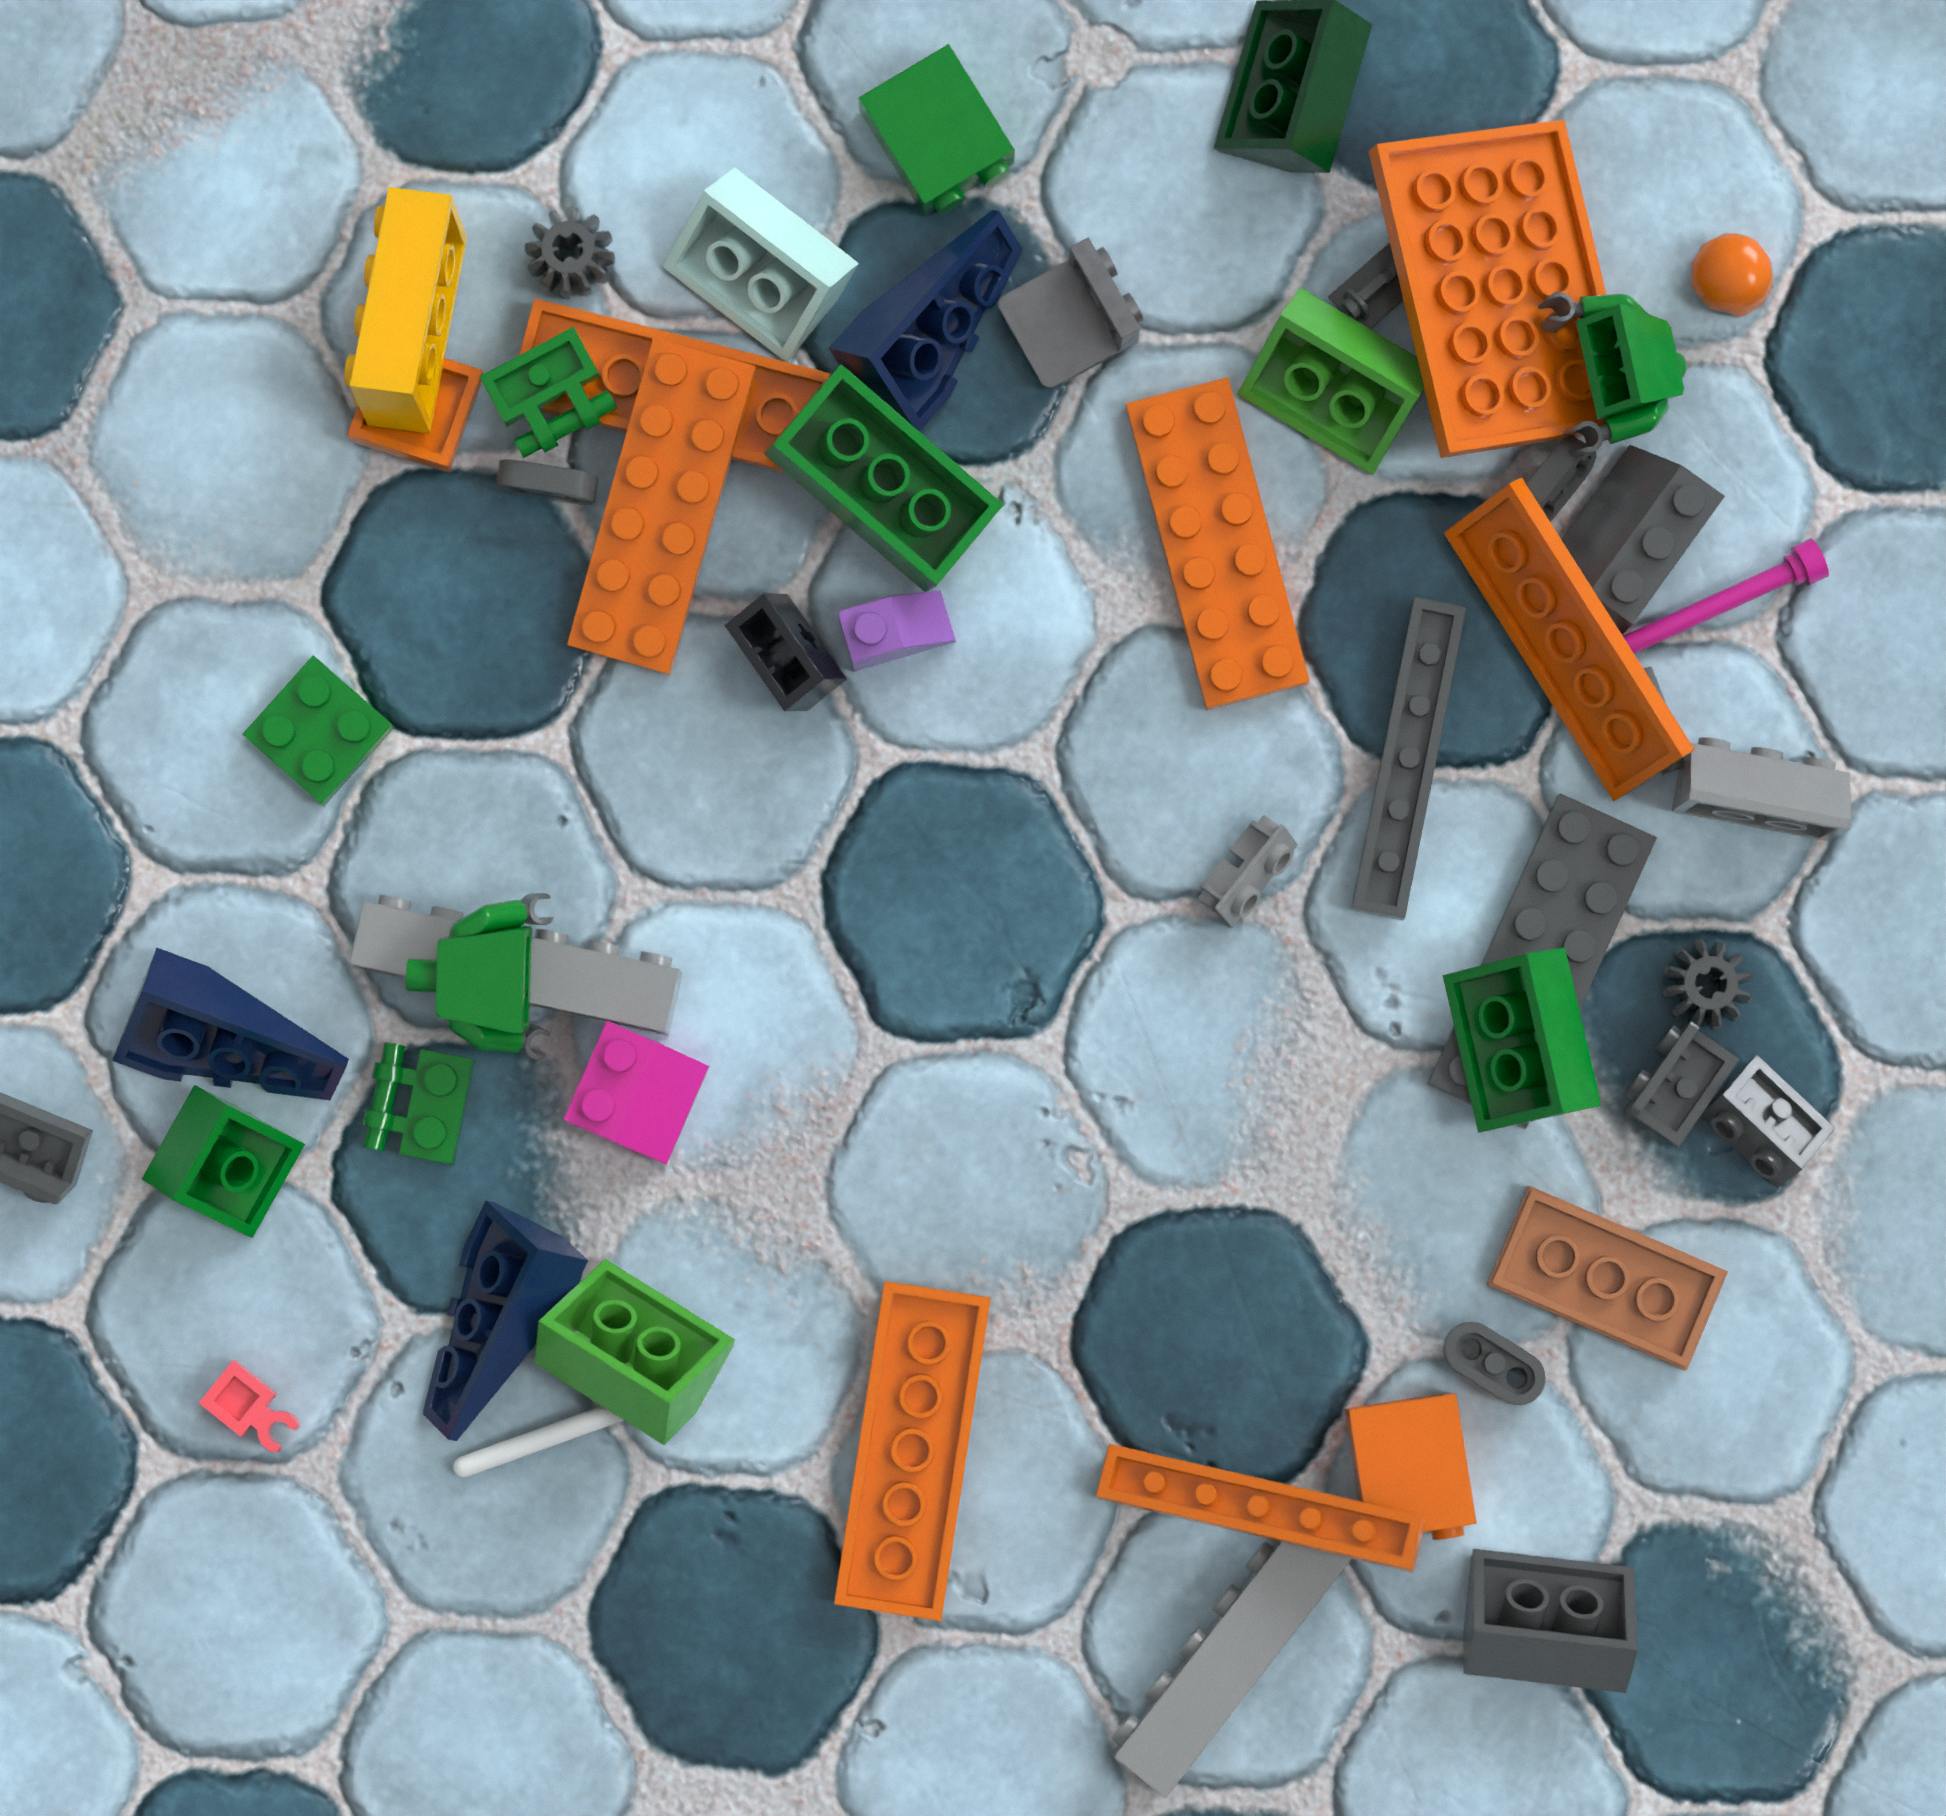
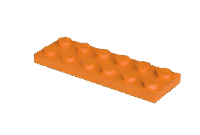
M534 298L519 353L521 355L574 327L600 375V378L582 387L588 399H591L608 390L617 406V409L600 417L601 423L597 426L624 433L627 432L653 337L755 365L757 371L732 460L781 473L785 472L764 455V452L831 374ZM566 395L541 408L540 411L559 416L574 408L569 396Z
M653 337L569 635L568 646L666 674L672 673L757 371L755 365Z
M1229 378L1126 403L1125 409L1206 711L1308 685L1310 682Z
M1522 477L1506 485L1444 532V535L1613 801L1626 795L1695 750Z
M884 1281L834 1605L937 1621L942 1620L991 1297Z

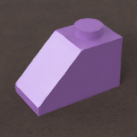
M941 590L889 596L838 611L839 622L854 672L956 642Z

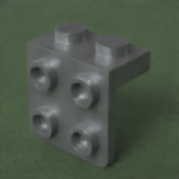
M1089 237L1070 247L1069 258L1066 262L1003 295L998 303V309L1037 379L1045 389H1054L1138 343L1141 329L1138 324L1144 321L1142 313L1130 293L1121 295L1112 279L1118 274L1111 257L1103 247L1096 250Z

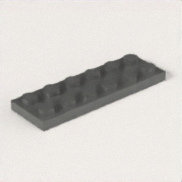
M1559 793L1481 965L1526 953L1565 947L1580 1010L1657 837ZM1453 1025L1427 1085L1471 1104ZM1529 1122L1518 1124L1516 1126L1526 1129Z

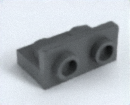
M1758 1055L1754 1056L1744 1065L1722 1093L1709 1103L1701 1115L1720 1139L1734 1147L1751 1164L1758 1175L1768 1179L1776 1187L1781 1186L1801 1171L1836 1129Z

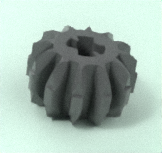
M573 207L568 212V220L561 222L557 211L551 210L548 214L552 225L551 228L548 229L538 223H535L532 227L534 235L540 241H531L525 244L526 254L536 258L531 261L527 268L531 276L543 275L540 285L545 292L553 290L560 283L562 298L570 299L573 286L579 285L582 294L587 297L592 294L591 286L588 282L590 278L602 284H605L609 279L605 270L600 266H609L615 263L616 257L614 252L604 249L613 242L610 231L597 232L600 221L594 214L587 217L581 223L579 209ZM577 246L581 256L577 260L569 256L563 262L560 250L566 248L572 251Z
M1704 940L1694 941L1692 943L1693 957L1682 948L1677 949L1673 956L1681 968L1666 966L1662 970L1664 977L1676 981V985L1661 989L1662 998H1670L1677 995L1680 1000L1679 1003L1671 1008L1670 1014L1673 1017H1677L1689 1009L1691 1011L1687 1021H1693L1698 1026L1702 1023L1705 1014L1710 1030L1721 1028V1013L1732 1022L1738 1020L1741 1014L1732 1001L1747 1004L1752 999V995L1749 992L1738 989V984H1744L1753 980L1752 972L1745 971L1736 974L1734 967L1743 961L1744 956L1738 952L1724 960L1726 943L1723 941L1715 942L1710 954ZM1709 972L1715 977L1711 983H1718V991L1704 997L1699 993L1703 987L1696 988L1695 981L1696 978L1707 975Z

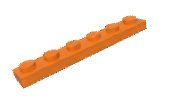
M1109 1444L1096 1497L1104 1501L1414 1573L1426 1518L1418 1514Z

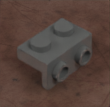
M1693 1021L1683 1023L1680 1029L1674 1025L1669 1027L1654 1049L1655 1052L1661 1055L1649 1073L1642 1068L1624 1092V1095L1630 1101L1623 1111L1675 1148L1680 1147L1740 1060L1699 1031L1700 1026Z
M0 1092V1182L23 1191L25 1196L33 1201L59 1204L77 1184L93 1130Z

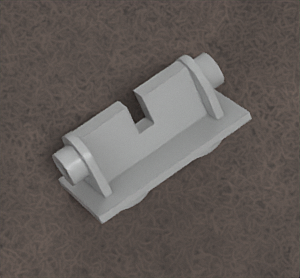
M1264 815L1258 822L1252 820L1230 849L1232 854L1244 862L1239 868H1236L1223 858L1200 886L1203 892L1197 899L1211 911L1217 910L1226 923L1233 928L1240 918L1248 916L1256 908L1261 897L1260 892L1272 877L1278 876L1286 870L1292 861L1294 850L1298 844L1282 824L1278 826Z

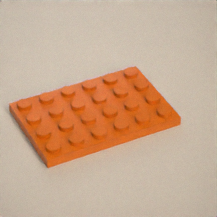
M1565 119L1380 143L1368 150L1440 458L1560 440L1568 436H1583L1579 432L1563 435L1566 429L1583 421H1592L1598 426L1602 425L1603 419H1597L1576 324V321L1580 320V318H1571L1557 332L1550 333L1540 328V324L1546 318L1558 316L1556 311L1551 308H1538L1552 293L1563 292L1570 296L1574 302H1579L1581 296L1607 295Z

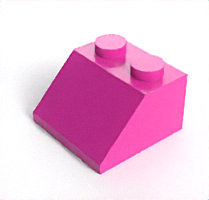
M606 1021L563 1120L664 1164H668L710 1066L656 1041Z

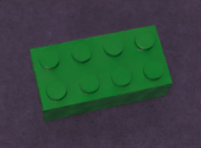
M842 364L827 377L764 452V455L924 592L929 591L940 583L1004 505Z

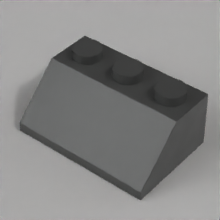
M1632 445L1628 446L1561 539L1622 634L1633 625L1725 497L1684 466Z
M1473 1549L1463 1630L1464 1674L1621 1693L1627 1692L1638 1652L1634 1567Z

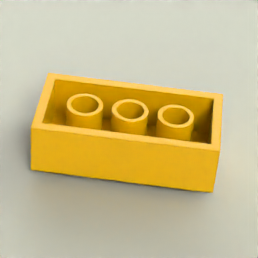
M388 187L385 206L378 205L375 212L374 235L378 238L375 255L369 254L365 262L364 284L366 287H369L366 304H359L356 309L354 332L356 336H359L356 354H349L347 357L344 381L346 386H350L354 395V404L359 406L368 426L430 434L467 236L452 195Z

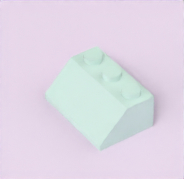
M734 167L703 191L662 267L779 358L787 362L837 302L859 263Z

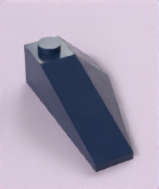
M991 210L863 309L828 348L839 365L842 364L919 432L950 398L958 382L953 377V374L964 352H973L979 336L974 332L986 308L996 305L1023 250L1000 211Z
M160 948L155 950L112 1059L114 1062L164 1080L181 1082L183 1075L213 1078V1086L231 1088L233 1081L260 1084L267 1093L331 1101L349 1060L210 967Z
M485 1201L462 1251L459 1266L467 1267L460 1299L451 1297L447 1315L454 1316L453 1328L448 1346H443L438 1350L422 1413L448 1440L457 1441L533 1349L537 1341L539 1320L579 1284L582 1273L589 1261L561 1235L490 1201Z

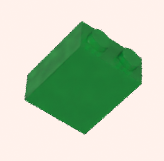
M949 44L858 97L859 111L925 217L936 210L939 215L952 211L965 201L964 193L981 183L984 188L991 187L1006 178L1011 172L1009 166L1014 164L1015 149Z

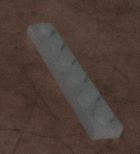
M1414 597L1412 600L1351 910L1402 921L1405 919L1467 607Z

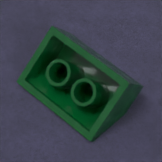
M1336 0L1256 1L1213 148L1224 154L1292 173H1330L1373 24Z

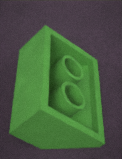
M1300 287L1277 320L1237 394L1373 475L1424 392V385L1417 356Z
M604 1259L539 1320L534 1364L662 1445H665L697 1413L730 1354L735 1339Z

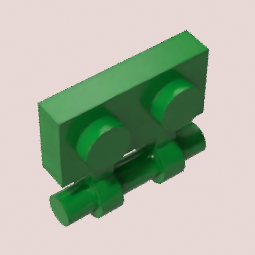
M574 327L479 376L506 427L526 417L532 430L514 439L523 458L540 449H543L544 453L559 446L557 440L585 426L586 430L601 423L600 417L617 409L608 390L591 399H588L582 387L600 378V375ZM568 395L574 408L546 422L540 409Z
M384 1042L380 1063L375 1062L372 1078L377 1079L371 1110L365 1109L362 1122L363 1126H367L363 1148L384 1151L388 1131L403 1133L400 1155L454 1165L475 1060L420 1049L417 1068L414 1070L401 1067L405 1046ZM398 1083L413 1086L407 1117L392 1115Z

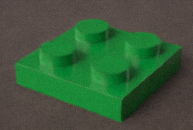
M313 655L242 735L319 803L325 806L395 727Z

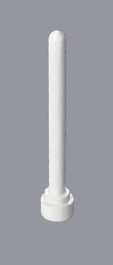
M599 1406L458 1457L453 1464V1470L457 1476L466 1478L624 1420L604 1407Z

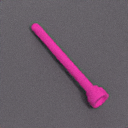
M1810 538L1791 547V553L1783 557V563L1623 635V637L1635 654L1790 582H1794L1795 585L1805 582L1809 586L1829 577L1827 563L1817 543Z

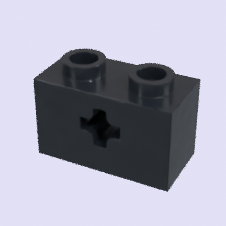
M763 593L724 625L784 711H808L847 680L788 594Z

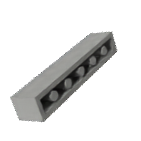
M380 895L378 904L363 901L349 964L360 969L406 978L408 959L437 960L438 940L449 936L453 923L463 918L464 913L437 906H432L430 915L410 911L411 901L387 895ZM544 929L536 930L535 938L532 937L531 1006L669 1035L682 978V972L677 968L671 967L673 958L641 951L640 959L635 960L619 956L620 947L613 944L589 940L587 949L566 945L568 935Z
M1265 1541L1245 1566L1252 1572L1239 1589L1231 1584L1213 1606L1212 1610L1218 1616L1207 1631L1204 1632L1201 1628L1197 1627L1182 1645L1178 1653L1185 1659L1171 1675L1164 1670L1150 1686L1145 1696L1151 1702L1139 1718L1130 1713L1111 1738L1118 1744L1112 1751L1114 1758L1166 1799L1352 1558L1276 1541L1271 1546Z

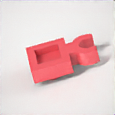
M233 1360L199 1402L201 1406L240 1437L245 1436L253 1426L258 1430L257 1434L261 1445L275 1453L280 1452L283 1446L275 1441L271 1435L273 1425L276 1422H283L292 1430H297L301 1426L298 1418L292 1413L274 1411L269 1407V1404L278 1393L237 1360Z

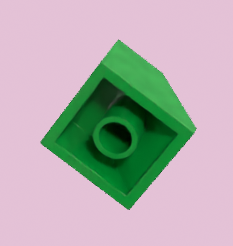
M194 1085L144 1173L142 1180L173 1201L253 1238L305 1144L238 1106Z

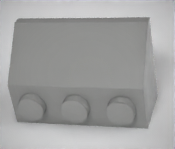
M1700 737L1698 744L1691 743L1695 750L1680 760L1682 768L1678 771L1671 812L1824 841H1830L1850 830L1852 819L1850 773L1835 770L1836 763L1834 761L1804 757L1803 764L1782 760L1783 752L1762 747H1752L1750 754L1730 750L1731 743L1728 741L1709 737Z

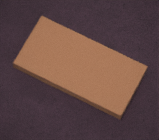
M1527 1186L1486 1285L1687 1371L1728 1271L1534 1187Z

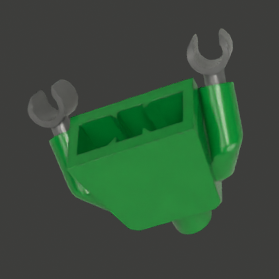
M1555 292L1538 306L1539 309L1551 308L1558 314V316L1546 318L1540 324V328L1546 332H1557L1571 318H1580V320L1576 321L1596 416L1597 419H1603V424L1599 426L1592 421H1583L1566 429L1563 434L1564 436L1573 432H1579L1584 436L1586 442L1585 448L1570 453V456L1578 458L1598 450L1605 440L1613 444L1654 430L1669 409L1668 400L1683 394L1684 385L1682 378L1687 369L1684 357L1676 352L1672 330L1668 322L1648 314L1632 297L1625 294L1581 296L1579 302H1574L1567 294Z
M530 893L521 900L483 905L454 922L449 936L438 940L437 960L408 959L406 965L407 991L436 992V1016L447 1019L450 1030L478 1050L514 1054L520 1052L535 1060L544 1059L546 1053L530 1048L531 1040L536 1035L550 1036V1032L538 1025L529 1024L532 926L522 925L524 923L528 925H548L553 921L554 917L538 918L534 912L536 902L540 899H550V895L547 893Z

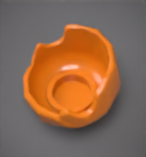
M1736 233L1722 234L1701 245L1691 263V284L1700 300L1709 309L1727 312L1736 317H1743L1763 306L1773 289L1772 262L1756 240Z

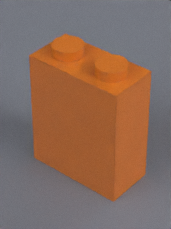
M1455 1393L1344 1408L1358 1501L1424 1516L1426 1522L1423 1532L1431 1531L1432 1540L1464 1536L1463 1526L1477 1524L1457 1395Z

